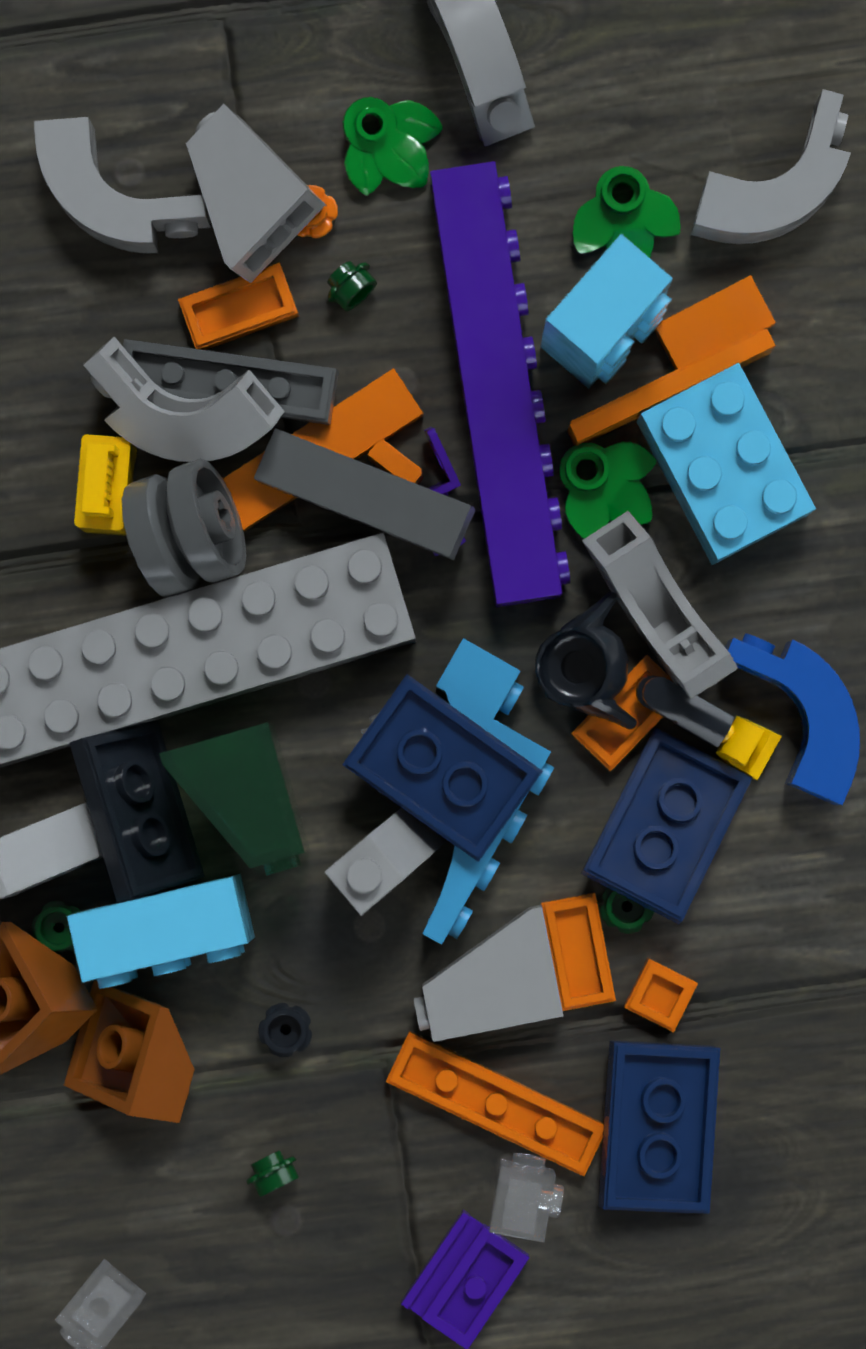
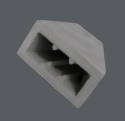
M223 104L216 112L208 114L199 122L195 134L186 145L223 261L232 271L249 283H252L326 204L237 114Z
M87 802L0 837V899L16 896L103 858Z
M401 808L335 862L325 873L358 913L362 915L448 840Z
M541 905L527 908L422 984L424 996L414 998L420 1031L430 1029L432 1041L435 1042L564 1016Z

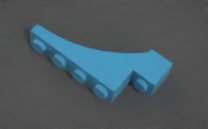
M463 638L438 681L436 688L446 694L448 703L543 771L529 790L539 796L554 769L552 765L546 763L551 751L494 719L498 710L509 715L524 689L522 685L515 682L521 671ZM524 799L479 862L457 846H454L452 861L440 897L423 930L425 936L441 945L447 935L455 939L459 937L473 910L464 906L474 887L485 891L500 865V862L491 858L502 839L512 843L527 817V814L519 810Z

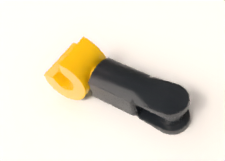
M654 675L646 676L637 684L636 697L644 707L666 719H670L673 724L715 747L719 746L716 754L729 766L751 776L752 779H759L779 743L781 735L736 715L734 719L732 715L697 695L691 699L682 687L669 679Z

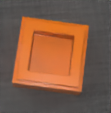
M379 439L367 454L369 461L382 471L418 485L423 480L422 469L384 439L382 441Z
M647 958L623 1007L674 1032L698 983Z

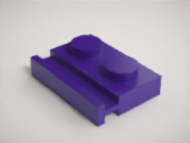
M463 1209L401 1300V1305L421 1316L424 1321L463 1348L469 1349L529 1260V1254L486 1224L479 1222Z

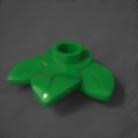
M364 97L353 102L345 111L342 120L343 133L349 142L344 167L348 179L353 186L365 196L372 193L380 185L383 177L402 187H424L428 181L429 162L422 143L431 140L442 131L443 127L438 117L428 108L411 100L397 102L390 106L385 101L375 97ZM366 114L374 115L379 121V129L374 135L367 134L362 128V119Z
M628 166L611 168L599 179L595 197L583 204L577 211L573 226L575 249L578 254L591 253L603 247H606L607 250L622 234L650 258L654 246V237L666 238L680 234L679 212L669 196L649 188L646 178L638 170ZM618 186H625L632 192V199L628 203H618L614 200L612 191Z
M625 441L613 444L607 448L594 443H582L578 446L574 445L564 454L560 463L559 473L563 485L569 491L565 514L570 525L581 538H587L607 525L609 521H613L627 511L630 512L640 525L651 522V500L645 487L639 480L645 477L655 466L657 460L652 454L638 444ZM590 461L595 465L597 474L593 479L583 480L577 475L576 467L580 462Z

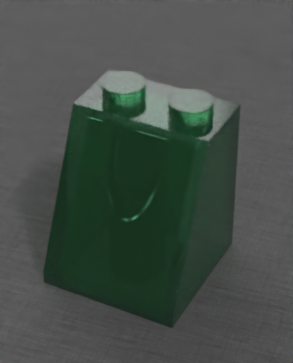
M264 723L159 753L164 767L250 868L263 865L266 875H270L301 865L299 854L309 852L310 848L275 725Z

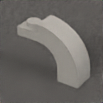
M427 0L429 10L438 23L455 61L479 137L484 146L534 128L535 124L524 91L526 85L495 0Z
M822 89L814 106L800 160L783 175L771 180L753 182L709 171L704 183L691 235L730 244L757 243L782 236L812 217L825 203L839 182L851 154L850 152L830 147L831 144L840 146L846 128L848 114L839 112L844 95Z
M89 117L34 121L37 158L45 181L70 219L90 236L118 249L138 253H158L157 232L165 231V236L168 238H189L198 235V228H210V217L203 195L137 199L123 195L111 188L102 179L99 172L95 128Z
M115 337L103 345L84 364V367L90 372V379L94 387L103 396L112 398L118 405L104 421L116 433L134 446L165 459L191 462L200 458L212 461L231 456L246 449L269 432L285 412L250 370L221 392L207 398L186 399L172 395L161 389L149 378Z
M629 511L582 540L611 592L617 594L618 603L647 647L675 684L679 683L691 699L738 669L729 651L698 616L678 587L652 538Z

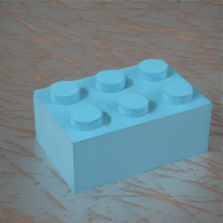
M621 234L547 317L540 347L588 389L591 388L598 378L607 384L626 363V357L631 352L629 349L634 344L633 339L636 338L642 344L663 320L662 316L667 311L666 307L672 300L666 294L673 278Z
M739 363L640 414L637 424L711 565L795 523L816 510Z
M241 874L139 897L118 904L114 903L88 909L67 916L81 980L86 982L97 979L99 989L131 982L132 979L138 978L137 969L149 966L152 967L154 976L186 969V966L192 965L190 957L204 953L207 955L208 963L241 956V953L245 952L243 944H247L255 938Z

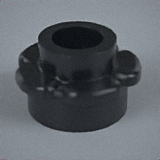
M287 1003L275 1004L266 1011L265 1020L259 1023V1038L263 1044L269 1046V1051L273 1055L290 1057L293 1055V1052H301L310 1044L312 1039V1031L309 1030L310 1016L300 1006L289 1007ZM289 1025L291 1028L290 1034H282L281 1026Z

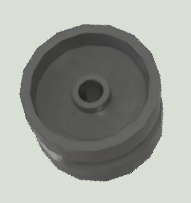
M200 458L172 469L169 472L168 480L165 477L154 474L132 482L124 488L122 515L128 543L136 563L148 584L160 596L168 598L194 590L200 584L201 577L206 581L215 583L239 575L245 569L247 555L240 516L228 487L220 473L210 462Z

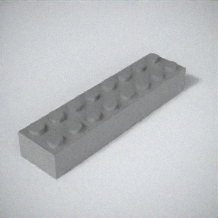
M384 532L0 648V768L70 747L69 742L84 737L164 719L416 642Z

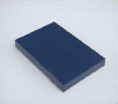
M408 674L342 764L478 862L543 772Z
M655 727L581 874L679 925L693 901L752 777Z
M609 1041L598 1204L600 1208L607 1210L710 1214L721 1048L703 1045Z

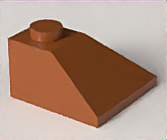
M2 922L0 924L1 1075L65 1043L98 1010L74 965L12 922Z
M94 980L90 996L98 1010L80 1027L64 1086L129 1116L180 1123L195 1069L169 1008L114 986L99 989L97 980Z

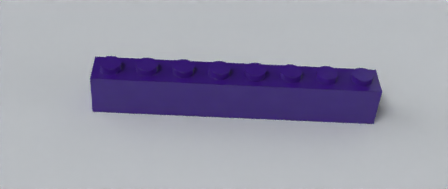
M495 161L430 171V182L495 605L497 608L560 598L562 596L561 585L571 583L566 551L556 552L553 531L562 530V521L558 498H547L544 477L554 476L553 462L549 443L539 445L536 424L545 422V411L541 390L531 391L528 370L537 369V360L533 337H522L520 316L529 315L525 284H514L511 263L520 262V250L516 229L506 231L503 210L512 209L508 176L498 177Z

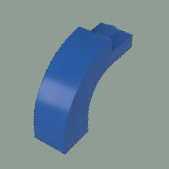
M745 633L742 641L736 638L728 640L725 648L731 654L738 669L779 687L789 696L799 713L802 725V740L785 784L833 805H843L857 769L860 751V731L853 701L838 674L817 653L795 640L786 642L780 658L772 655L775 645L756 636Z

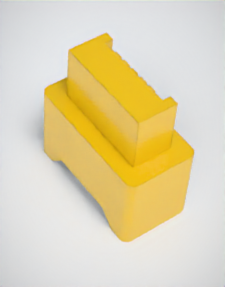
M86 434L81 439L74 524L86 533L126 535L122 515V497L124 488L133 482L137 448L123 437Z

